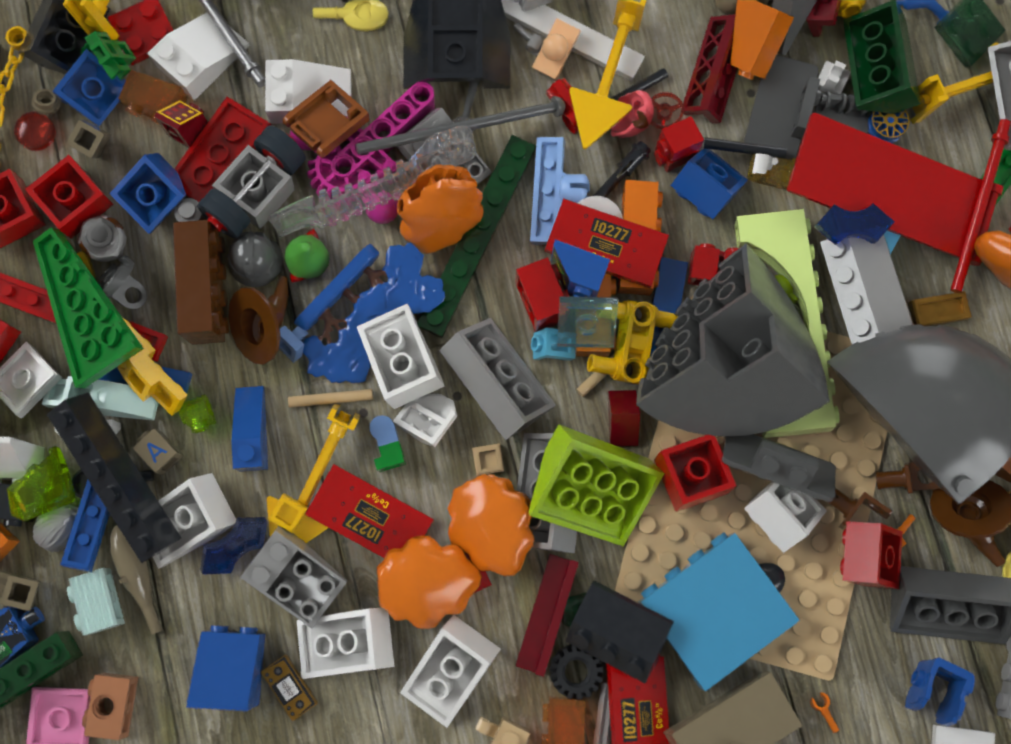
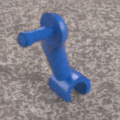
M897 0L899 6H903L906 10L926 8L932 11L940 19L936 24L939 30H945L946 27L952 29L957 23L958 16L952 11H946L936 0Z

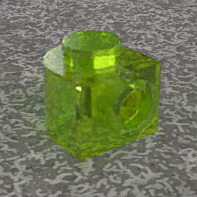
M205 394L185 400L179 411L183 424L191 427L192 433L204 432L209 429V425L216 423L212 405Z

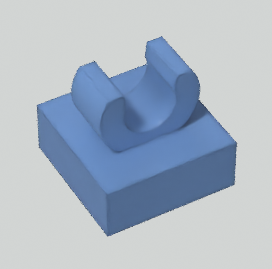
M284 325L280 329L279 349L294 363L302 357L303 342L308 332L299 326L291 332Z

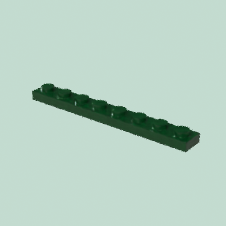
M511 135L483 191L481 201L484 209L483 217L457 243L440 277L443 281L442 290L445 292V299L430 313H422L417 323L419 328L443 338L536 150V145Z

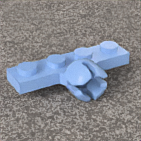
M537 137L530 236L532 245H547L563 198L578 203L582 199L587 198V193L590 192L589 180L585 174H566L563 172L564 137Z

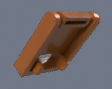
M329 80L283 118V124L286 127H290V130L313 151H316L317 155L321 158L327 156L370 121L369 112L332 80ZM335 100H340L349 108L347 110L348 118L332 105Z

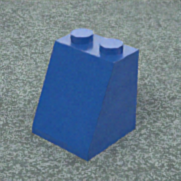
M211 625L210 631H202L186 708L248 711L260 704L261 671L263 670L266 634L257 633L258 628L240 627V632H228L229 626Z

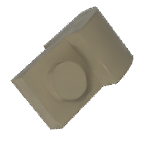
M0 571V604L31 611L40 581L28 576Z

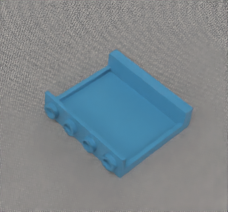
M723 532L710 542L713 547L706 552H703L702 549L695 552L687 559L690 562L683 569L677 566L664 575L666 578L664 583L658 587L655 583L641 592L643 598L638 601L643 606L674 621L667 640L693 675L696 684L703 691H707L800 621L736 533L727 536Z

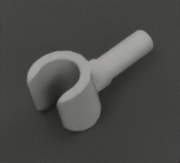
M516 23L514 29L528 41L525 46L526 50L532 55L538 56L542 48L541 36L538 34L532 35L519 23Z

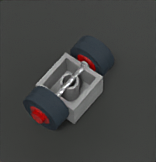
M271 125L266 127L262 134L254 141L256 150L248 145L213 183V189L198 203L199 211L209 221L212 228L217 229L218 232L221 231L227 236L236 239L250 223L261 229L294 192L295 188L291 175L304 163L306 156L296 141L277 127Z

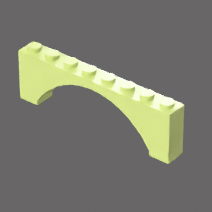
M804 209L737 216L734 224L737 248L747 244L764 263L769 265L777 274H782L788 279L793 287V293L799 298L797 303L802 311L803 322L820 357L830 400L820 409L814 410L790 424L762 432L763 438L831 432L837 427L836 423H839L840 415L838 407L833 406L832 395H835V382L833 378L829 379L828 368L831 366L827 361L831 359L829 351H825L824 341L827 340V329L825 324H821L820 314L823 313L822 298L817 297L816 287L819 286V276L817 270L813 271L812 261L815 260V249L813 244H809L808 235L811 234L810 219L805 218Z

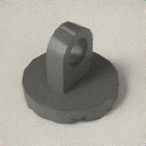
M123 255L118 258L121 263L118 266L115 263L110 265L97 280V283L108 298H113L120 305L128 309H137L145 304L147 292L141 283L130 276L135 264L134 261L128 256ZM131 287L136 288L139 292L138 300L133 303H129L125 299V292Z

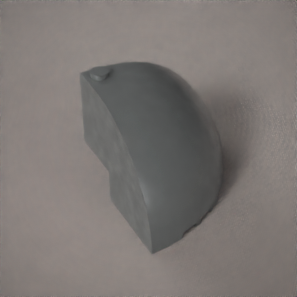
M744 244L718 266L721 270L711 280L707 281L704 278L699 283L700 286L695 290L693 299L691 300L687 297L674 313L677 319L670 329L664 327L655 343L657 349L646 361L645 366L649 370L646 378L640 379L636 405L659 421L688 432L713 436H743L766 432L790 424L812 411L820 409L830 401L823 366L803 320L777 279L747 244Z
M908 325L888 333L884 331L876 333V337L862 343L856 342L827 361L872 418L892 435L919 470L958 504L994 476L1011 457V359L996 346L980 336L950 326L924 327L923 325Z

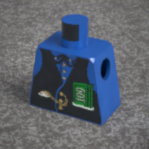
M10 606L0 610V668L28 651L38 642V636L33 628L45 620L43 613L38 607L35 606L31 611L25 613L22 609Z

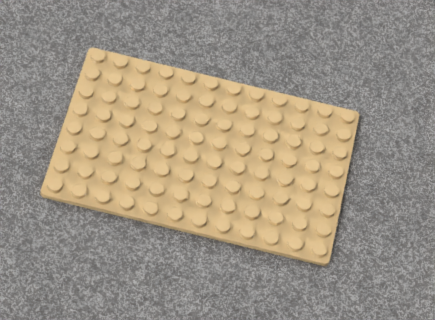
M827 331V340L824 341L825 351L830 352L831 358L852 345L850 337ZM830 367L828 368L829 379L833 378L835 382V395H832L833 406L838 407L840 421L836 423L837 427L831 432L765 439L833 463L836 467L835 488L851 499H859L864 492L873 497L877 482L876 472H879L888 431L872 418ZM658 420L648 458L656 465L654 459L661 450L705 435L678 429ZM762 433L755 434L757 436L763 437ZM716 436L723 453L725 436ZM728 465L737 485L729 494L675 512L661 479L627 540L615 591L638 602L643 598L641 592L654 583L657 587L666 581L664 575L677 566L683 569L690 563L687 559L700 549L706 552L713 547L710 542L723 532L727 536L736 533L758 564L773 563L784 571L785 585L780 594L800 620L749 659L824 680H832L835 675L854 588L853 583L842 581L843 575L840 572V563L844 558L845 550L842 534L846 526L843 529L839 528V526L845 519L843 517L844 514L826 501L818 500L827 510L807 537L783 553L778 546L770 541L764 530L750 518L748 512L744 509L772 481L761 479L754 474L734 469ZM862 503L849 522L868 523L871 509Z

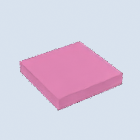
M32 687L26 744H89V737L84 736L85 727L82 726L83 715L89 709L91 698L88 697V689Z

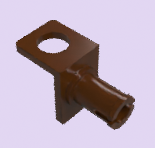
M914 462L905 463L902 470L876 472L878 490L905 487V490H908V494L918 490L940 489L933 481L926 484L918 479L919 468Z
M835 488L833 501L827 502L844 514L843 517L845 519L839 526L841 529L846 526V522L850 521L862 503L885 519L889 518L893 513L891 509L866 492L859 499L853 500Z

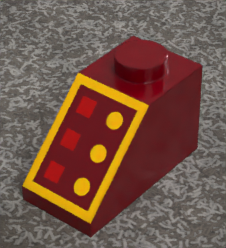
M180 100L157 111L154 115L166 134L187 148H190L208 123L203 115L204 111L194 103L187 105Z

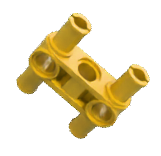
M600 298L596 306V315L619 319L616 346L613 358L590 354L587 361V371L607 374L613 380L639 385L640 379L646 378L649 370L645 364L647 359L650 358L654 328L668 327L670 329L677 316L674 313L660 311L655 305H651L648 302L626 300L620 303ZM637 308H639L642 313L640 321H638L635 317V311ZM629 363L633 368L630 377L626 373V367Z

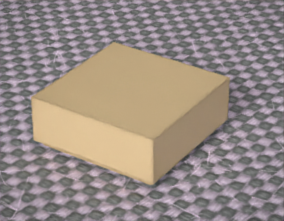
M500 443L472 448L477 476L505 472Z

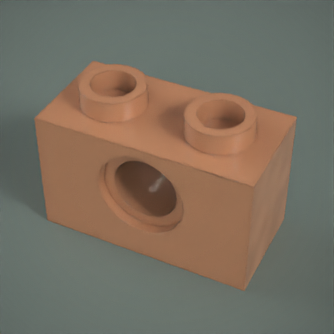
M100 673L94 676L88 687V697H91L89 709L85 711L82 720V726L85 727L84 736L121 740L129 736L139 677L112 673ZM106 698L113 701L114 709L112 713H108L104 709Z

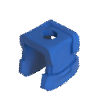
M942 658L920 661L911 676L910 683L912 687L909 688L906 696L905 707L912 711L925 707L928 700H930L933 689L932 684L936 675L949 682L943 702L940 703L935 714L936 723L942 726L956 724L957 721L961 720L966 706V702H964L965 696L972 694L975 683L974 675Z

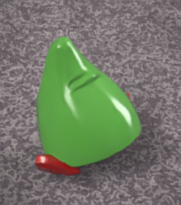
M314 228L308 231L306 235H300L292 239L285 249L284 259L290 272V281L294 283L318 277L329 266V251L324 243L319 240Z

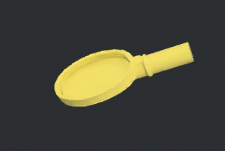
M351 0L343 8H338L337 6L335 8L313 7V18L343 19L348 27L358 31L377 30L387 23L389 17L387 7L379 0Z

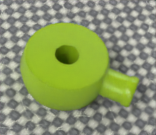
M782 274L775 275L774 277L795 304L799 298L793 293L794 290L791 283Z

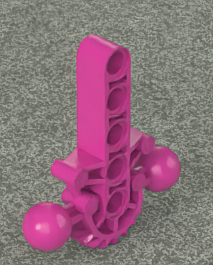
M417 82L364 130L358 129L345 141L348 145L342 150L339 145L324 158L317 155L316 159L308 160L307 165L311 170L307 172L309 179H312L310 182L312 189H317V196H325V201L328 204L335 199L336 206L339 207L342 201H346L347 206L351 207V200L361 197L366 202L365 211L369 219L377 224H388L394 221L398 215L397 197L387 190H376L373 187V182L378 179L380 181L384 179L394 181L398 177L397 164L387 155L392 148L373 151L362 156L358 155L356 144L385 138L377 136L381 131H388L390 134L387 137L406 133L434 109L435 98L432 86L427 82ZM420 96L429 98L423 102L416 100ZM403 113L409 115L408 118L403 120L397 118L398 115ZM290 130V136L303 151H312L309 146ZM345 166L351 168L345 174L338 172L340 168ZM371 169L377 173L371 175L368 170Z

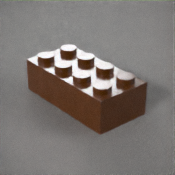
M208 220L173 222L177 333L192 345L225 342V334L229 333V323L227 317H224V307L228 305L227 292L223 290L222 281L226 280L227 276L225 264L222 263L221 253H225L224 238L220 237L217 229L212 228Z

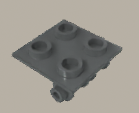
M828 91L821 94L820 101L815 106V113L868 133L867 111L856 108L853 94L847 96L845 93L839 95L831 94Z

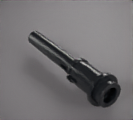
M639 141L637 144L633 143L632 150L617 164L618 169L593 196L607 197L626 175L631 176L632 172L643 160L649 159L650 148L642 141ZM630 163L627 169L617 178V175Z

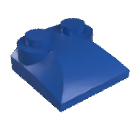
M86 49L53 89L52 93L58 96L63 103L71 106L99 127L132 84L125 79L120 80L118 76L111 80L103 66L99 64L97 57Z

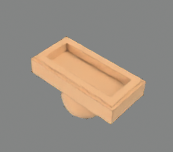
M556 18L548 36L543 41L542 48L532 68L557 80L581 31Z

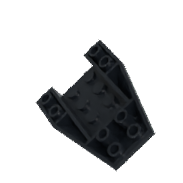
M413 0L404 32V89H409L417 82H427L430 84V82L482 81L484 89L510 88V32L501 0Z

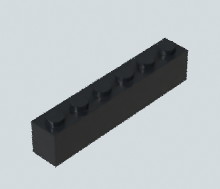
M89 392L65 399L46 414L141 563L163 552L182 539Z

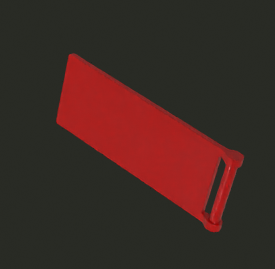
M814 112L809 117L787 191L960 258L982 179ZM993 183L978 237L988 232L997 199L1002 195L1004 189L1002 185ZM974 249L970 265L979 266L982 261L976 255Z

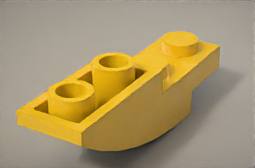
M124 319L144 349L117 367L143 402L152 396L171 416L180 411L188 395L179 384L175 383L163 371L159 364L152 360L156 350L150 342L143 338L131 326L129 321Z

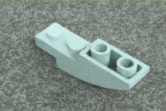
M68 376L67 379H61L43 397L42 405L47 408H55L65 399L89 392L103 416L154 420L158 407V402L152 396L143 402L129 385L97 380L85 389L75 388L72 376Z

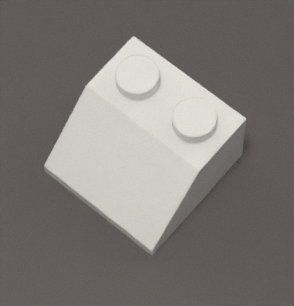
M773 481L760 491L744 508L750 518L764 530L770 541L778 546L783 553L807 537L827 511L811 495L794 489H788Z

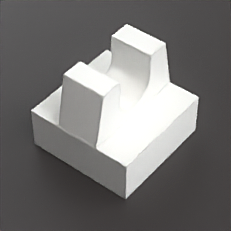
M837 60L834 64L826 61L818 76V79H820L818 90H822L824 93L828 91L831 94L840 95L851 71L845 69L846 64Z

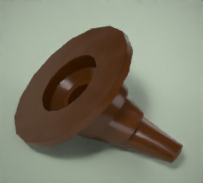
M285 276L279 277L274 294L268 299L257 289L244 287L233 294L229 303L228 318L231 334L236 346L244 357L255 364L270 362L275 358L279 350L280 327L284 320L289 296L287 277Z
M991 480L984 483L960 504L941 488L935 489L930 500L932 516L938 524L954 535L966 537L996 567L1005 564L1006 561L994 541V535L1003 532L1011 524V495L1001 485Z

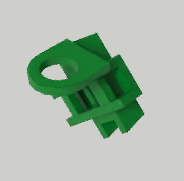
M94 31L84 37L87 43L83 46L81 55L86 49L93 51L99 60V64L103 66L111 80H114L116 76L123 80L131 71L129 65L136 59L126 42L111 40L107 32Z

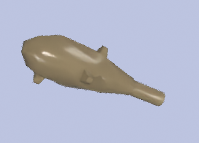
M115 526L110 534V555L116 569V574L120 578L119 583L123 584L132 594L142 609L150 632L153 635L163 629L153 606L150 588L151 578L147 568V561L140 562L119 527Z

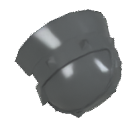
M242 232L239 237L234 239L230 246L229 254L226 256L229 259L230 272L235 280L244 286L254 288L266 286L275 280L281 272L283 265L282 250L275 241L270 240L263 232Z

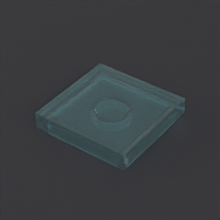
M559 296L557 347L614 348L618 298Z

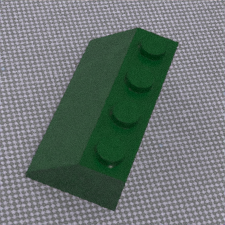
M889 1L844 19L843 23L856 108L858 110L894 114L920 105L921 101L906 17L897 1Z

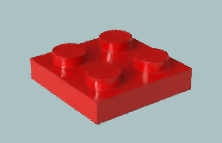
M143 0L107 17L111 26L119 35L118 40L125 41L136 59L131 63L132 66L150 58L147 53L166 34L174 31L159 0Z

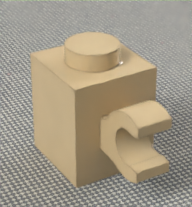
M504 716L499 725L480 717L475 727V730L493 738L490 744H526L530 735L528 728Z

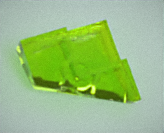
M53 446L48 449L50 454L39 465H31L21 479H17L7 488L11 516L27 521L76 501L71 476L60 447Z

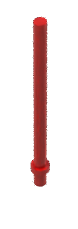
M1007 119L999 121L997 132L991 138L993 142L950 289V291L955 293H962L975 249L974 245L979 235L1002 152L1010 139L1008 132L1011 121Z

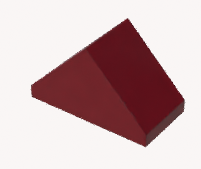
M636 390L608 391L609 443L618 447L638 446L640 409L636 405Z

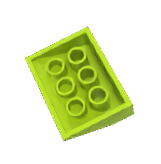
M558 424L544 451L529 514L532 517L624 547L665 473L647 457Z

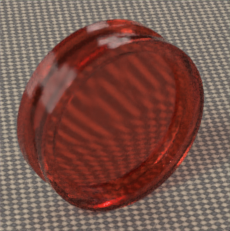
M32 111L19 117L14 126V135L17 141L26 149L40 151L52 144L55 139L56 129L53 122L46 115Z

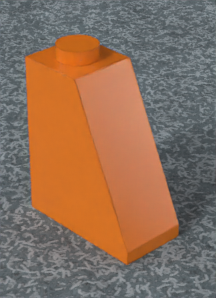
M737 0L730 65L739 68L738 74L750 80H753L754 76L765 79L794 17L755 0Z

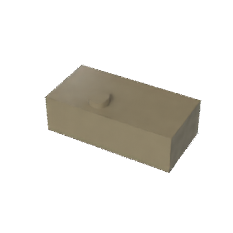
M759 672L663 733L670 744H775L802 727V724L772 673Z

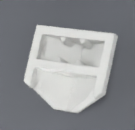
M427 394L405 404L393 422L421 443L436 447L457 418L455 403L442 394Z

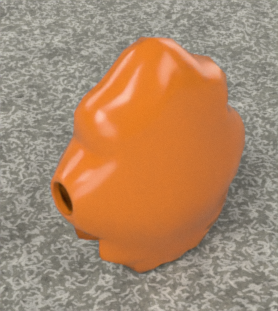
M434 165L419 174L415 183L401 194L397 203V211L402 218L399 227L400 233L406 241L411 242L421 253H434L458 243L467 231L471 230L481 221L484 212L481 203L483 193L476 188L477 182L471 177L467 168L453 165Z
M998 230L985 232L976 239L974 245L976 255L1001 284L1011 289V234Z
M483 474L465 482L453 490V496L447 508L452 518L448 528L451 544L462 548L464 553L470 556L471 562L478 570L492 571L504 577L514 576L522 568L526 554L532 548L535 541L533 532L529 528L532 516L529 514L531 500L526 494L514 490L513 484L509 479L498 478L492 474Z
M416 536L410 538L401 549L389 550L384 560L377 566L379 604L396 621L408 620L414 627L419 629L435 628L445 615L461 614L465 610L469 598L479 588L482 576L478 568L467 559L463 549L459 546H440L431 536Z

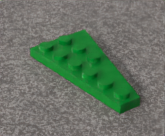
M51 227L33 240V244L75 388L85 389L144 348L59 229Z

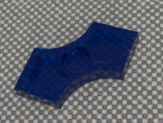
M874 203L861 211H847L834 204L814 227L834 245H837L843 239L851 237L862 238L871 244H875L895 221Z
M236 518L235 525L225 537L216 542L204 544L200 567L202 575L232 573L236 562L243 555L252 550L261 549L264 545L267 528L266 518Z

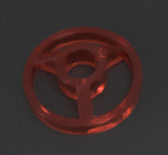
M661 92L651 98L653 106L657 110V118L661 120V125L652 120L650 123L652 126L664 129L682 120L684 106L678 96L670 92ZM660 97H670L676 100L678 104L673 106L667 103L658 104L654 100ZM681 108L679 118L674 123L665 125V121L672 118L673 112ZM667 109L670 113L667 116H663L660 114V111Z

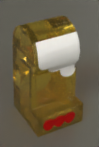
M753 154L750 158L747 178L758 184L787 191L796 158L787 160L777 157L773 158L766 154Z

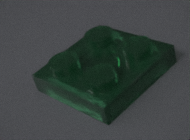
M960 0L934 27L965 68L972 66L988 50V47L1006 31L983 0Z

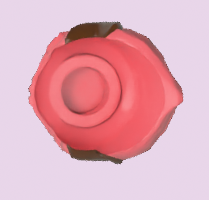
M637 90L618 97V101L632 105V110L611 128V136L629 138L647 129L654 115V106L648 93Z

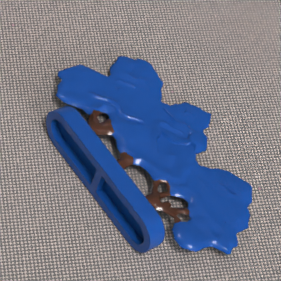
M411 242L405 246H390L386 251V264L382 270H372L370 268L378 259L379 251L372 244L367 245L296 318L294 324L306 331L312 328L319 320H324L325 323L321 336L313 335L306 338L303 342V354L309 360L308 374H312L314 377L324 375L331 383H342L344 381L351 383L364 382L371 363L357 326L405 304L409 305L413 314L430 313L444 301L445 292L442 290V279L430 275L423 277L420 275L424 255ZM365 273L368 275L372 287L368 291L354 295L349 288ZM384 275L388 278V281L384 283L378 277ZM344 295L353 303V312L347 318L335 319L330 313V308ZM338 323H345L346 327L340 328ZM332 325L335 326L339 334V339L336 343L331 341L329 332L333 331ZM324 337L327 339V345H323L321 342Z

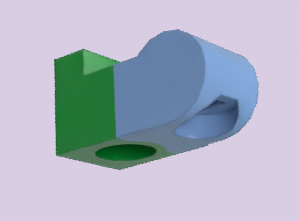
M387 416L375 417L369 427L372 436L377 440L381 454L380 458L374 459L377 471L383 472L406 465L395 424Z

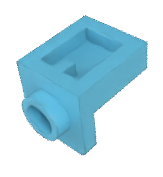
M547 327L534 332L531 340L533 359L553 358L569 361L576 359V332Z

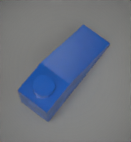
M264 386L235 388L232 464L233 469L239 472L268 470Z

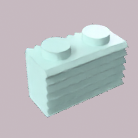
M100 568L92 571V573L87 572L69 578L70 586L67 587V595L70 602L75 603L77 614L74 615V622L77 630L82 631L83 636L92 635L125 624L110 568Z

